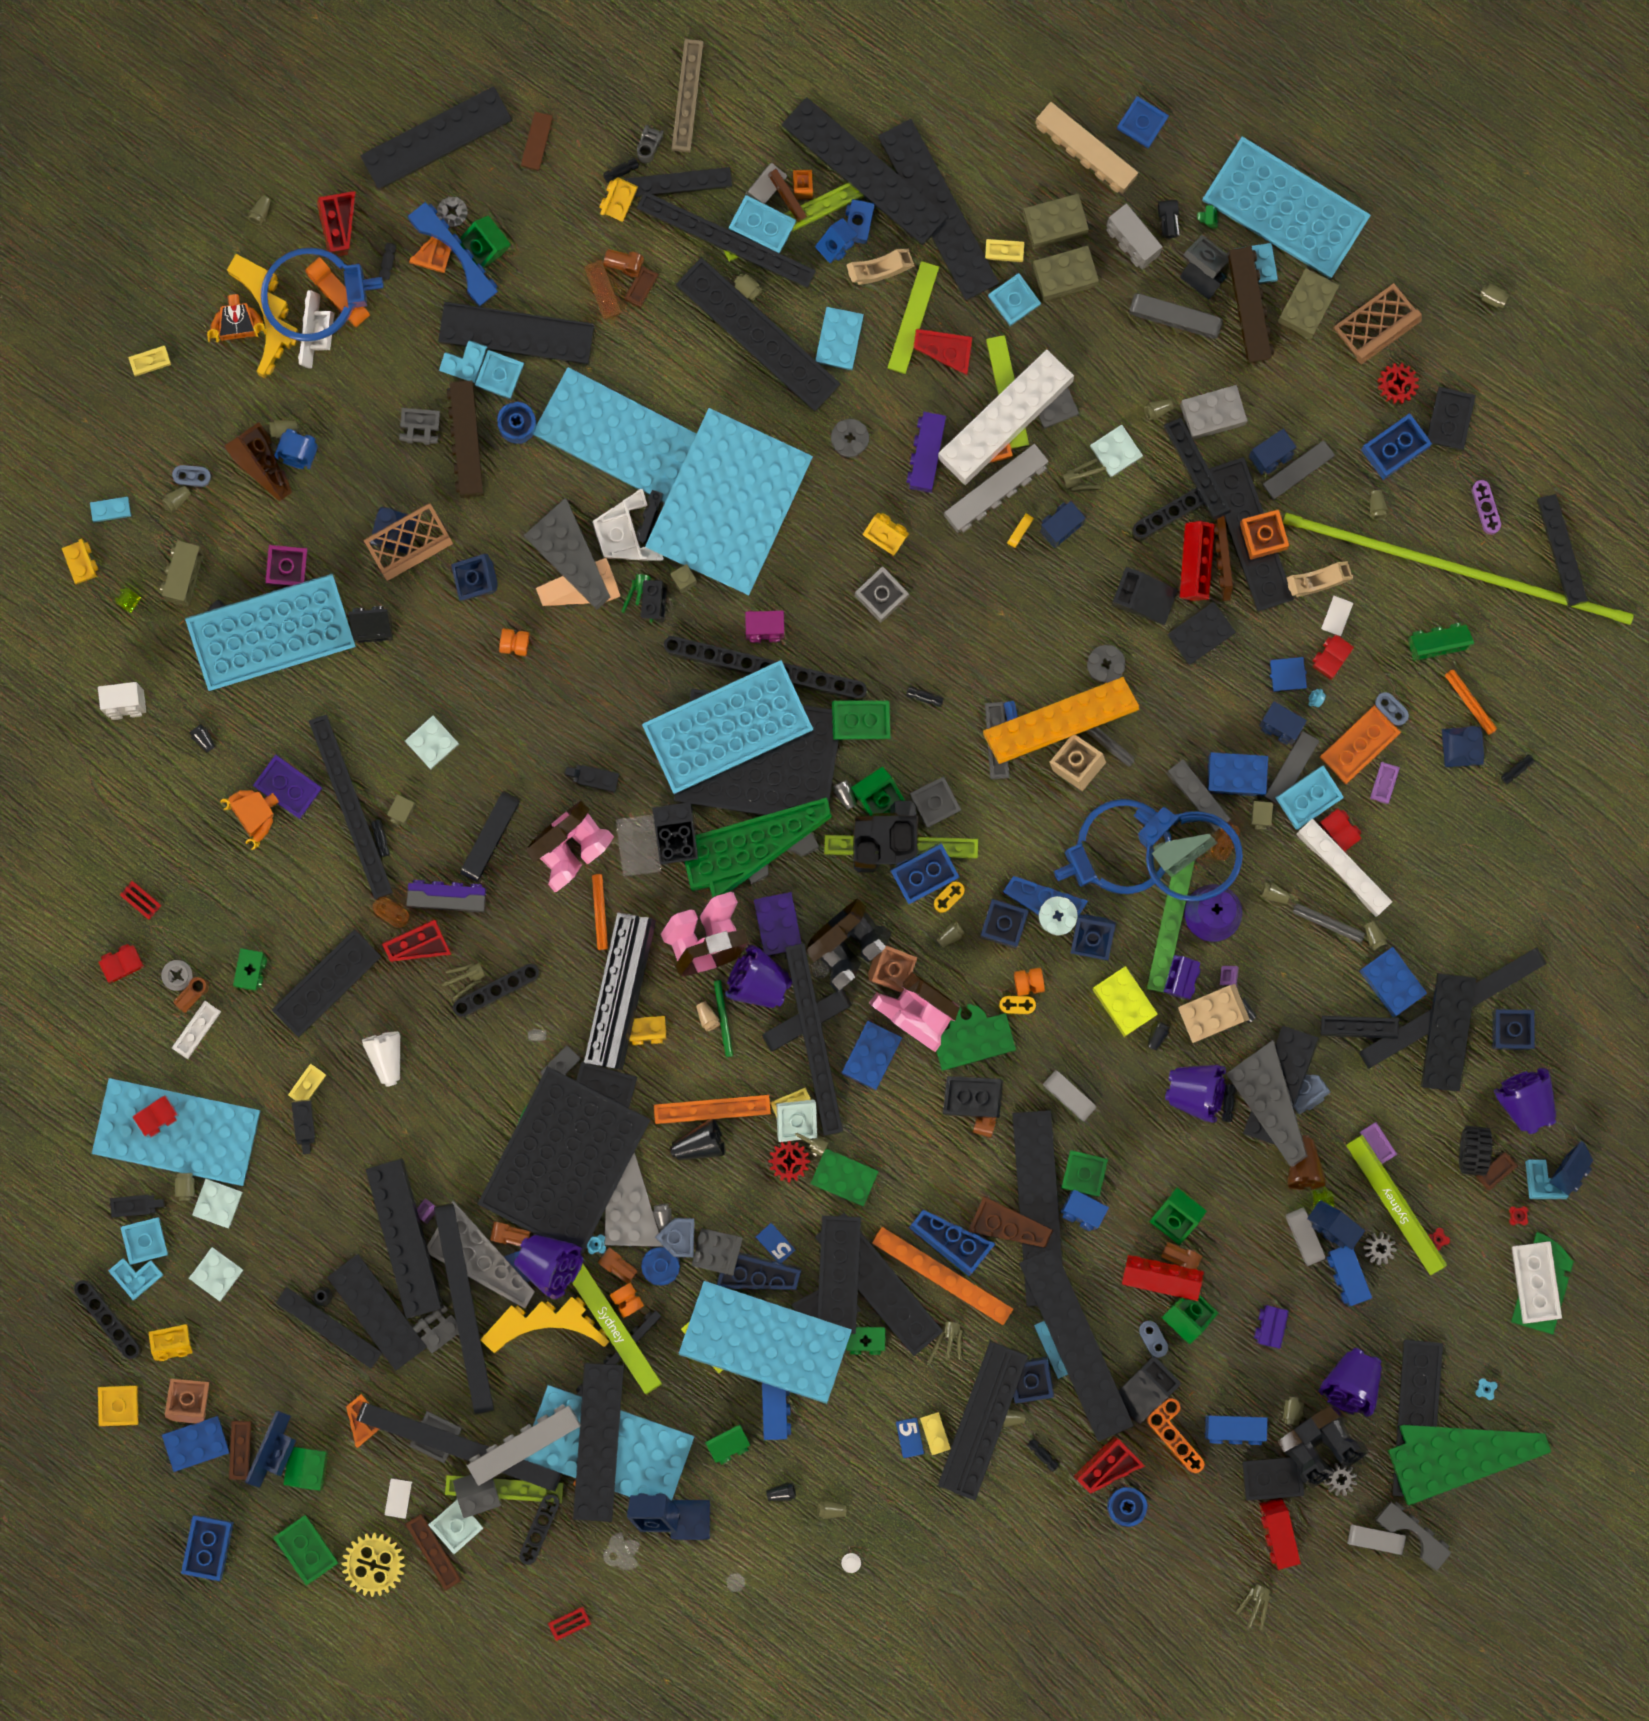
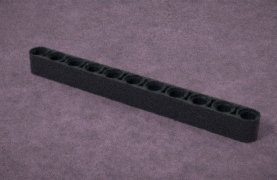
M670 636L664 641L665 652L670 656L748 675L759 671L763 664L772 665L778 662L675 636ZM676 642L678 644L677 649L669 650L667 648L668 643ZM689 646H693L697 651L695 654L689 655L686 653V649ZM707 651H713L715 657L713 659H706L704 654ZM726 655H730L734 660L732 663L726 664L723 662V658ZM744 660H750L752 666L750 668H743L741 663ZM783 663L785 669L789 671L788 676L794 686L856 701L863 700L866 696L867 687L861 681ZM800 673H805L808 676L805 682H800L797 679ZM824 678L827 683L824 686H818L816 680ZM837 682H842L845 688L842 691H837L834 685ZM858 686L864 692L858 696L853 693V689Z
M1537 947L1477 982L1475 984L1472 1008L1547 964ZM1432 1009L1399 1028L1398 1039L1382 1038L1358 1052L1367 1068L1375 1066L1427 1035Z
M454 1204L435 1206V1216L474 1413L476 1415L494 1411Z
M362 1402L356 1418L357 1421L467 1461L477 1454H480L482 1457L487 1454L486 1449L489 1448V1446L366 1402ZM522 1460L501 1472L556 1492L562 1476L560 1472L526 1460Z

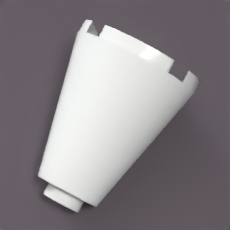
M387 1032L379 1036L373 1035L363 1039L364 1049L381 1084L386 1086L396 1085L397 1081L400 1080L399 1032Z

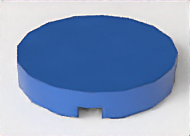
M657 1247L646 1253L642 1260L641 1268L643 1275L649 1282L662 1286L675 1280L679 1274L680 1263L678 1257H673L666 1248Z

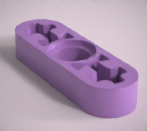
M1479 480L1473 485L1472 494L1483 530L1487 534L1493 535L1500 530L1501 521L1490 485L1484 480ZM1479 485H1481V487L1486 488L1483 491L1484 497L1488 496L1489 498H1484L1481 501H1479V499L1482 498L1481 492L1476 491ZM1482 503H1490L1491 511L1484 512L1481 509ZM1491 514H1494V516L1491 517L1492 523L1497 524L1494 527V530H1492L1491 527H1487V525L1490 523L1489 517L1485 519L1484 516L1487 517Z

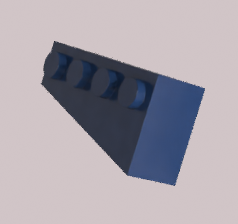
M739 1252L733 1276L720 1273L717 1285L733 1289H796L802 1268Z

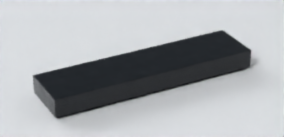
M1322 1016L1321 1036L1398 1039L1399 1018Z

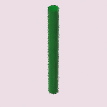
M721 980L714 981L725 1056L732 1057L733 1051Z

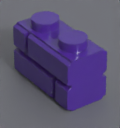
M1174 955L1164 993L1190 1000L1195 992L1194 984L1196 978L1200 974V962Z
M1267 1305L1264 1306V1309L1261 1308L1258 1320H1261L1260 1328L1256 1327L1254 1339H1257L1256 1343L1280 1349L1289 1311Z

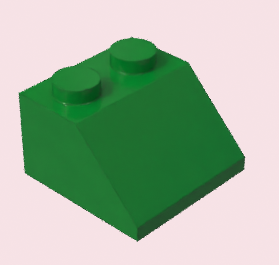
M489 215L474 221L459 238L462 242L460 243L461 247L464 250L467 248L473 255L472 260L476 265L479 263L483 268H486L501 257L511 246Z
M883 766L851 787L869 816H873V813H890V806L895 801H905L893 778Z
M1176 1187L1149 1222L1180 1246L1199 1224L1207 1210Z
M1199 1294L1198 1301L1180 1297L1162 1318L1190 1345L1219 1313Z
M740 1424L705 1442L715 1463L720 1461L721 1465L730 1461L731 1455L737 1453L739 1456L749 1451L747 1447L750 1446Z
M293 1447L287 1461L283 1485L321 1491L328 1451Z

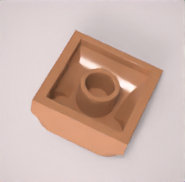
M886 946L881 953L873 958L868 972L869 981L902 993L904 991L902 987L903 982L913 972L917 957Z
M170 1379L165 1417L176 1422L200 1423L204 1421L209 1382Z

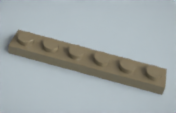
M685 39L672 151L691 152L703 41Z

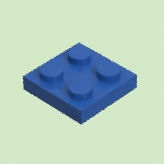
M1137 96L1117 126V130L1149 149L1169 115Z

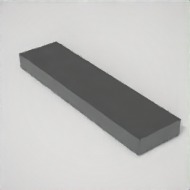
M1323 440L1266 481L1262 486L1271 498L1275 500L1332 459L1335 454Z
M1004 702L985 703L986 729L1005 723ZM988 744L990 780L1009 779L1008 761L998 764Z
M1302 731L1266 793V799L1280 806L1275 797L1295 784L1317 746L1318 739Z

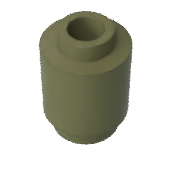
M747 273L745 275L740 274L734 281L736 283L734 287L751 301H754L762 292L760 285Z
M1489 283L1488 286L1484 285L1480 296H1482V301L1496 308H1503L1509 294L1505 293V290Z
M178 1173L177 1178H175V1197H179V1201H191V1197H195L192 1173Z
M1289 1397V1400H1285L1284 1424L1300 1425L1304 1410V1403L1301 1402V1398Z

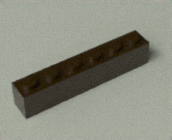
M1252 246L1229 250L1227 255L1247 364L1272 359L1271 355H1274L1273 345L1269 344L1268 336H1271L1270 327L1265 323L1267 310L1265 306H1262L1261 299H1264L1263 289L1259 288L1258 280H1260L1259 269L1255 268V262L1257 261L1256 251H1252Z
M473 381L449 382L450 388H447V399H451L452 407H448L449 418H453L450 433L451 437H455V444H452V453L457 458V463H453L454 474H458L459 480L455 482L456 493H460L461 498L484 496Z

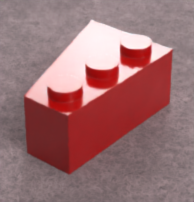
M356 191L318 197L317 207L327 251L337 257L347 255L349 251Z
M436 919L382 943L390 962L451 955Z
M1113 1436L1073 1477L1091 1494L1145 1466L1117 1437Z
M1282 1498L1259 1503L1262 1514L1261 1522L1267 1532V1535H1265L1267 1546L1271 1547L1272 1551L1269 1553L1271 1563L1276 1564L1278 1570L1301 1564L1289 1511Z

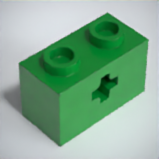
M240 948L233 983L235 988L257 992L258 988H262L264 977L261 976L262 968L265 969L267 964V957H265L263 952ZM251 965H253V968L256 971L252 972L251 975H249L246 969H249Z
M856 1327V1334L850 1335L846 1351H850L852 1355H861V1351H869V1355H881V1351H885V1328ZM864 1335L871 1339V1343H868L867 1347L860 1343V1339H863Z

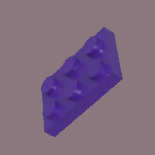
M277 755L273 757L253 784L256 789L266 796L274 793L279 801L278 804L298 819L302 818L322 790V787Z
M791 892L754 899L763 949L766 955L785 953L786 946L801 943Z

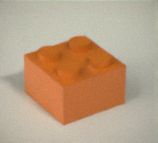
M1279 510L1241 520L1240 526L1250 560L1288 549L1289 543Z

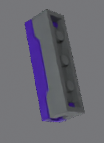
M413 880V883H408L407 907L485 913L486 888H482L481 884H471V887H464L463 883L453 882L449 886L444 885V882L432 881V884H425L423 880Z

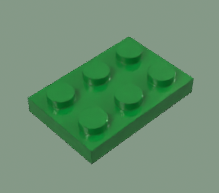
M832 701L833 740L890 739L889 701Z
M825 1149L810 1184L864 1207L879 1171Z
M306 1515L273 1537L306 1586L339 1563Z

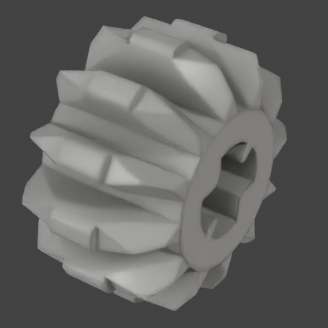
M1380 1232L1378 1238L1375 1233L1372 1234L1373 1241L1369 1238L1366 1239L1370 1246H1363V1249H1369L1370 1251L1364 1254L1365 1257L1372 1255L1369 1262L1373 1263L1377 1258V1265H1381L1382 1260L1385 1264L1389 1263L1387 1257L1394 1259L1390 1252L1397 1251L1396 1248H1391V1245H1394L1396 1242H1388L1391 1237L1390 1235L1383 1239L1384 1234ZM1377 1244L1384 1246L1385 1249L1382 1250V1254L1381 1252H1376Z
M1335 1463V1471L1333 1475L1329 1476L1330 1481H1325L1324 1485L1331 1484L1328 1491L1332 1492L1335 1489L1336 1496L1340 1494L1341 1489L1343 1496L1347 1495L1346 1488L1350 1492L1353 1491V1488L1349 1486L1350 1484L1357 1485L1356 1481H1351V1478L1357 1477V1474L1350 1475L1349 1473L1353 1470L1352 1467L1345 1471L1346 1465L1342 1464L1340 1469L1339 1464ZM1339 1474L1345 1477V1480L1342 1481V1485H1340L1339 1482H1336V1479L1339 1478Z

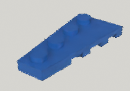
M1015 876L1012 877L1003 891L1005 895L1038 916L1041 906L1052 897L1069 899L1076 907L1077 917L1088 902L1087 900ZM1055 911L1053 919L1061 921L1063 913Z

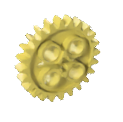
M367 1533L365 1534V1540L359 1536L358 1544L354 1541L351 1542L353 1549L346 1548L350 1554L343 1555L347 1562L342 1563V1565L347 1566V1569L342 1571V1573L349 1574L345 1581L352 1580L350 1587L356 1585V1592L363 1589L364 1596L368 1591H370L371 1597H374L375 1591L378 1592L379 1596H382L383 1589L389 1593V1586L396 1588L394 1581L401 1582L398 1575L404 1574L400 1568L406 1566V1564L400 1563V1560L404 1559L405 1556H399L398 1554L402 1551V1548L396 1550L397 1542L390 1544L391 1537L384 1540V1534L377 1538L376 1533H373L372 1538H370ZM364 1547L371 1548L372 1556L370 1558H365L362 1555ZM384 1552L389 1553L391 1556V1561L387 1564L381 1561V1555ZM357 1559H363L368 1562H372L375 1559L376 1564L389 1567L390 1571L378 1567L372 1570L371 1565L357 1562ZM359 1566L366 1568L367 1573L364 1577L357 1575L356 1570ZM378 1571L385 1574L383 1582H378L375 1579V1574Z

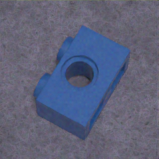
M852 199L851 205H847L845 214L849 216L847 223L858 234L853 242L867 245L874 211L873 203ZM855 218H860L863 223L855 225L852 221Z
M842 218L830 226L815 248L829 263L836 259L840 261L846 255L845 251L854 245L853 240L858 234Z

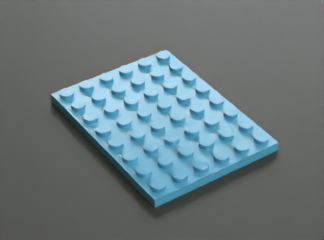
M708 408L645 547L682 565L687 564L689 568L750 595L813 456Z

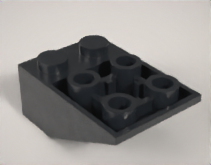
M1126 567L1111 606L1165 625L1178 590L1145 573Z
M384 606L372 607V610L354 608L353 611L349 612L355 643L393 640L392 617L388 609H384Z
M688 802L652 808L660 865L697 860L698 851L693 805Z
M1152 1356L1118 1392L1128 1414L1138 1424H1141L1182 1383L1155 1356Z

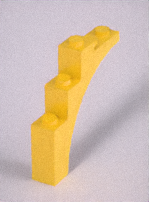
M235 254L227 272L240 281L253 294L263 313L267 334L263 358L257 373L259 376L266 378L267 375L272 374L275 365H273L277 358L280 359L284 352L283 346L291 349L292 345L295 346L298 343V340L288 338L278 332L264 314L261 303V288L268 270ZM273 274L267 295L270 311L283 327L299 333L297 328L281 320L286 318L289 309L286 301L270 293L271 291L274 292L278 286V278Z
M578 1296L576 1299L571 1297L557 1313L554 1312L556 1308L550 1302L544 1303L541 1301L527 1318L524 1316L526 1312L518 1305L516 1307L511 1305L480 1340L491 1351L496 1353L506 1343L524 1333L543 1328H565L589 1336L603 1347H606L610 1342L602 1328L598 1331L593 1326L595 1322L587 1315L585 1318L582 1316L586 1311L584 1308L586 1303Z

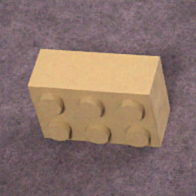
M1235 984L1178 1007L1192 1043L1250 1020Z

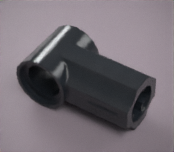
M1158 201V215L1161 218L1163 238L1179 237L1178 201Z

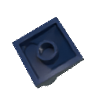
M380 507L372 535L408 514L394 511L391 508ZM407 520L403 529L414 531L416 521ZM391 529L388 531L387 539L397 541L399 530ZM402 531L400 542L410 545L413 534ZM376 538L370 541V544L381 547L383 540ZM386 541L384 548L394 551L396 544ZM398 545L397 552L407 554L409 547Z
M482 554L451 564L459 601L485 594H493L496 591L498 583L493 562L488 554Z
M1470 726L1442 729L1444 768L1484 764L1481 727Z
M1087 914L1078 915L1071 954L1108 960L1116 922L1108 918Z
M672 1500L680 1510L677 1532H671V1539H710V1500Z

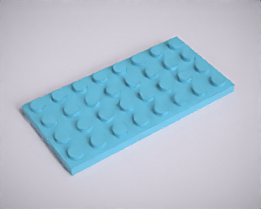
M1243 136L1202 199L1203 202L1213 205L1221 213L1329 279L1333 277L1371 216Z
M569 367L564 373L534 432V436L638 490L643 489V492L650 495L652 490L663 493V503L666 502L697 435L689 429Z
M333 574L185 618L208 691L356 647Z
M782 660L642 724L674 794L813 731Z
M109 1078L92 1154L179 1173H192L193 1176L244 1186L260 1110ZM165 1095L179 1114L176 1117L177 1121L168 1127L167 1125L160 1128L161 1132L151 1138L149 1135L146 1137L134 1121L133 1116Z
M704 1281L679 1355L827 1404L852 1330Z
M547 1385L533 1426L538 1424L537 1419L546 1414L550 1417L555 1414L554 1409L563 1404L565 1407L571 1406L580 1422L582 1396ZM620 1410L614 1492L629 1497L639 1493L647 1495L662 1493L667 1495L672 1501L694 1436ZM579 1427L524 1460L576 1478Z

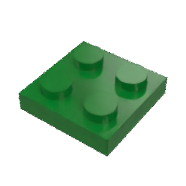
M1070 1150L1061 1188L1072 1191L1076 1190L1080 1193L1099 1197L1108 1159Z

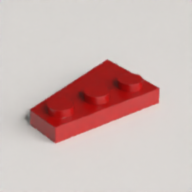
M916 329L913 349L967 375L972 337Z

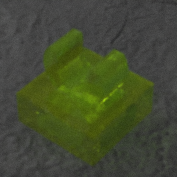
M127 587L120 589L122 594L119 598L115 597L116 604L125 611L132 613L141 597Z
M1323 1187V1193L1317 1194L1316 1190H1313L1314 1208L1320 1200L1335 1207L1333 1194L1326 1187Z

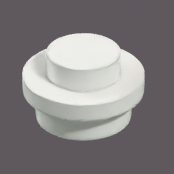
M849 1553L843 1557L841 1564L846 1572L854 1573L859 1570L861 1560L856 1554Z

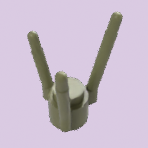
M1095 458L1073 470L1067 471V474H1063L1066 489L1071 488L1072 491L1100 489V485L1078 484L1081 483L1080 478L1104 471L1106 467L1078 474V471L1097 462L1098 459Z
M471 963L445 971L448 974L466 970V973L442 983V986H447L467 977L470 981L474 980L453 997L454 1001L476 984L482 982L481 978L485 977L480 963L475 965Z
M795 1133V1136L810 1144L808 1148L811 1150L804 1149L803 1153H809L814 1157L816 1155H823L828 1145V1142L824 1141V1137L817 1134V1138L811 1140L804 1135Z
M946 1322L945 1327L941 1326L944 1332L938 1336L928 1359L929 1364L932 1362L944 1334L945 1338L949 1339L946 1360L950 1358L953 1339L956 1340V1337L958 1360L962 1359L961 1336L963 1330H960L961 1324Z
M1256 1585L1255 1589H1250L1249 1594L1237 1609L1236 1614L1242 1611L1253 1596L1252 1600L1256 1604L1247 1627L1251 1628L1260 1604L1264 1603L1260 1630H1263L1271 1596H1269V1589Z

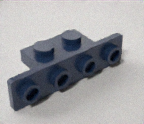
M280 1411L275 1412L245 1481L247 1484L260 1488L267 1471L278 1476L282 1475L296 1443L295 1439L284 1434L291 1418L290 1415Z

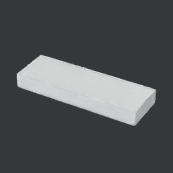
M204 1001L172 1049L189 1059L221 1011Z

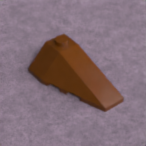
M258 422L224 447L243 470L278 501H281L291 494L292 490L284 471L279 468L277 463L279 459H276L274 456L275 454L270 446L272 444L271 438L260 422Z

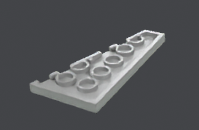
M634 1152L606 1207L605 1245L663 1247L655 1238L659 1232Z
M452 1201L468 1277L526 1309L535 1291L458 1205ZM437 1228L427 1248L429 1255L445 1263Z

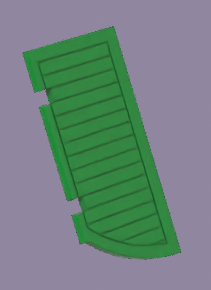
M1536 1232L1533 1244L1551 1241L1561 1307L1569 1277H1565L1564 1273L1565 1271L1571 1272L1574 1261L1570 1259L1566 1251L1557 1242ZM1518 1295L1511 1322L1553 1335L1558 1319L1523 1324Z

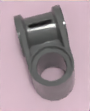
M647 124L645 125L637 147V157L640 162L646 164L654 159L664 135L663 130L658 131L650 128ZM646 149L651 153L644 156L641 154V151Z

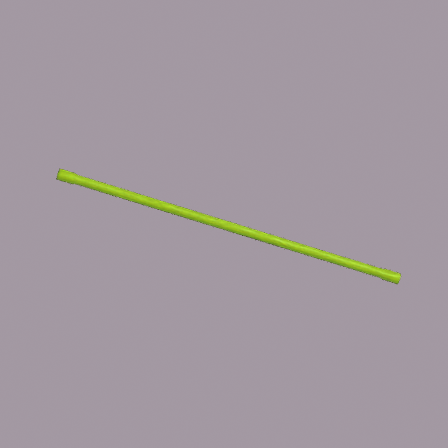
M1285 513L1283 524L1307 529L1567 605L1565 595L1313 522L1293 514ZM1590 602L1571 606L1631 625L1634 616L1632 613L1614 610Z

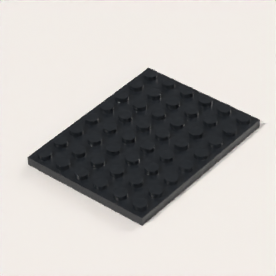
M692 688L690 702L713 691ZM802 705L813 731L676 793L674 802H690L692 805L758 815H768L823 798H827L829 802L838 740H833L832 710Z
M547 1066L478 1205L536 1235L573 1243L582 1248L580 1251V1256H582L651 1119Z

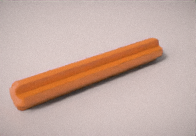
M1452 669L1447 672L1445 677L1486 733L1490 735L1497 730L1496 726L1456 671Z
M602 874L592 875L597 948L598 950H606L608 943Z

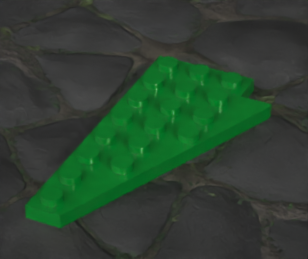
M823 798L696 835L698 859L684 861L692 892L710 887L712 898L732 891L832 818L828 799Z
M1400 1425L1399 1428L1405 1443L1387 1450L1407 1505L1551 1452L1546 1435L1543 1433Z

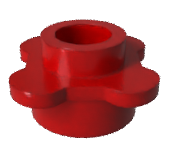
M1513 1206L1509 1209L1511 1213L1509 1223L1511 1225L1522 1224L1525 1226L1528 1224L1527 1207L1516 1208Z
M1437 1228L1436 1232L1428 1235L1438 1251L1441 1250L1442 1246L1450 1243V1238L1445 1236L1442 1228Z

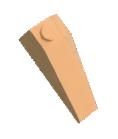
M607 558L596 561L595 563L611 596L606 602L621 597ZM563 576L536 588L542 606L589 603Z

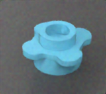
M1322 689L1312 691L1309 696V706L1320 707L1326 696Z
M602 1234L595 1237L591 1236L587 1244L590 1254L595 1252L605 1253V1236Z
M1484 1378L1480 1379L1478 1390L1475 1392L1478 1397H1486L1487 1400L1494 1399V1390L1497 1388V1383L1488 1382Z

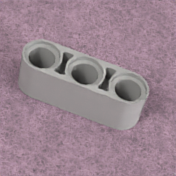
M1057 1070L1043 1083V1086L1083 1122L1097 1108L1094 1103Z
M1304 1207L1286 1214L1287 1222L1305 1264L1310 1266L1324 1260L1325 1255L1315 1231L1311 1227V1222L1307 1220L1308 1215Z
M1351 1525L1347 1544L1403 1555L1406 1536Z

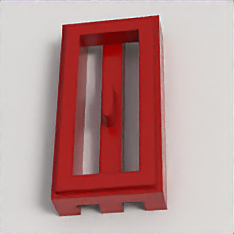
M133 881L120 894L123 899L148 920L162 906ZM133 887L136 888L147 899H149L153 904H155L156 907L153 909L149 904H147L131 889ZM127 893H130L135 899H137L141 904H143L147 909H149L151 911L150 914H147L136 903H134L130 898H128L126 896Z
M582 1606L549 1622L548 1625L555 1640L558 1641L591 1625V1622ZM579 1612L582 1613V1616L557 1628L553 1626ZM585 1619V1623L561 1635H557L556 1632Z

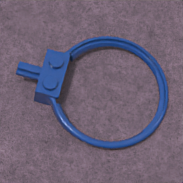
M302 248L283 255L270 267L262 283L261 303L266 318L278 332L298 341H316L337 332L349 319L354 308L368 306L366 291L384 288L382 277L364 279L363 269L360 264L346 265L340 258L329 251L317 248ZM302 254L323 256L335 263L339 269L344 268L345 270L344 278L348 308L344 306L340 316L328 328L312 334L296 333L283 327L272 315L268 304V287L275 270L286 260Z
M1129 799L1113 800L1100 805L1083 822L1076 846L1064 852L1069 865L1054 871L1056 879L1061 881L1075 875L1080 887L1094 883L1107 891L1118 894H1133L1150 888L1155 884L1152 878L1142 884L1129 887L1112 884L1103 878L1099 881L1086 855L1082 842L1086 841L1087 831L1092 821L1109 808L1133 806L1142 808L1152 817L1157 812L1146 804ZM1168 829V830L1163 834V835H1164V839H1165V843L1168 842V841H1172L1171 835H1170V832H1169V829ZM1162 867L1157 872L1159 879L1165 873Z
M1163 807L1152 817L1142 808L1137 809L1134 817L1145 825L1138 835L1140 843L1147 848L1146 863L1148 872L1154 883L1163 892L1184 901H1202L1221 894L1235 881L1241 869L1243 852L1238 835L1226 821L1206 812L1194 811L1173 814ZM1180 821L1181 824L1197 821L1210 822L1221 827L1230 836L1235 847L1236 860L1232 873L1221 886L1199 896H1187L1172 891L1162 883L1154 868L1153 845L1172 825L1176 826Z

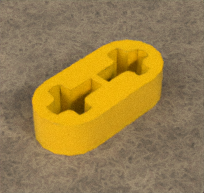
M1026 513L1007 544L1016 548L1034 518Z
M960 882L949 884L934 900L935 910L939 913L947 912L963 896L964 886ZM952 886H954L955 888L957 886L960 887L959 895L954 894L952 897L949 896V894L952 892ZM947 897L949 899L946 902L947 908H938V900L944 901Z
M1005 996L1001 999L999 1008L1006 1014H1031L1036 1008V1002L1028 996ZM1006 1000H1010V1003L1016 1004V1007H1010V1010H1006V1007L1002 1004L1006 1003ZM1026 1000H1029V1004H1032L1033 1007L1026 1011L1025 1007H1019V1004H1024Z

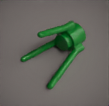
M642 574L636 575L635 580H632L631 588L621 610L622 613L625 612L634 590L637 591L635 604L639 605L641 594L643 593L644 580H651V577Z

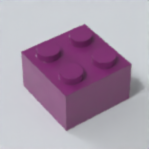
M269 545L265 586L286 588L303 583L305 579L307 548Z
M784 611L745 612L746 640H750V643H761V640L777 643L781 642L780 639H784Z

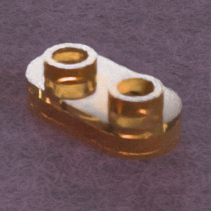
M1229 824L1239 837V828L1236 825ZM1221 828L1215 839L1217 844L1211 848V855L1213 858L1223 861L1230 856L1234 844L1230 836Z
M386 897L378 898L373 904L375 914L397 928L404 927L410 919L409 913L404 908Z

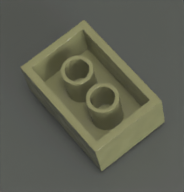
M1079 194L1034 205L1023 210V217L1033 249L1088 234L1089 228Z
M1089 246L1033 262V270L1043 302L1098 286L1099 279Z
M1305 268L1278 323L1312 339L1339 285Z
M178 540L176 545L172 546V561L167 564L165 571L167 579L166 582H162L160 589L163 598L167 602L189 607L204 555L200 546Z

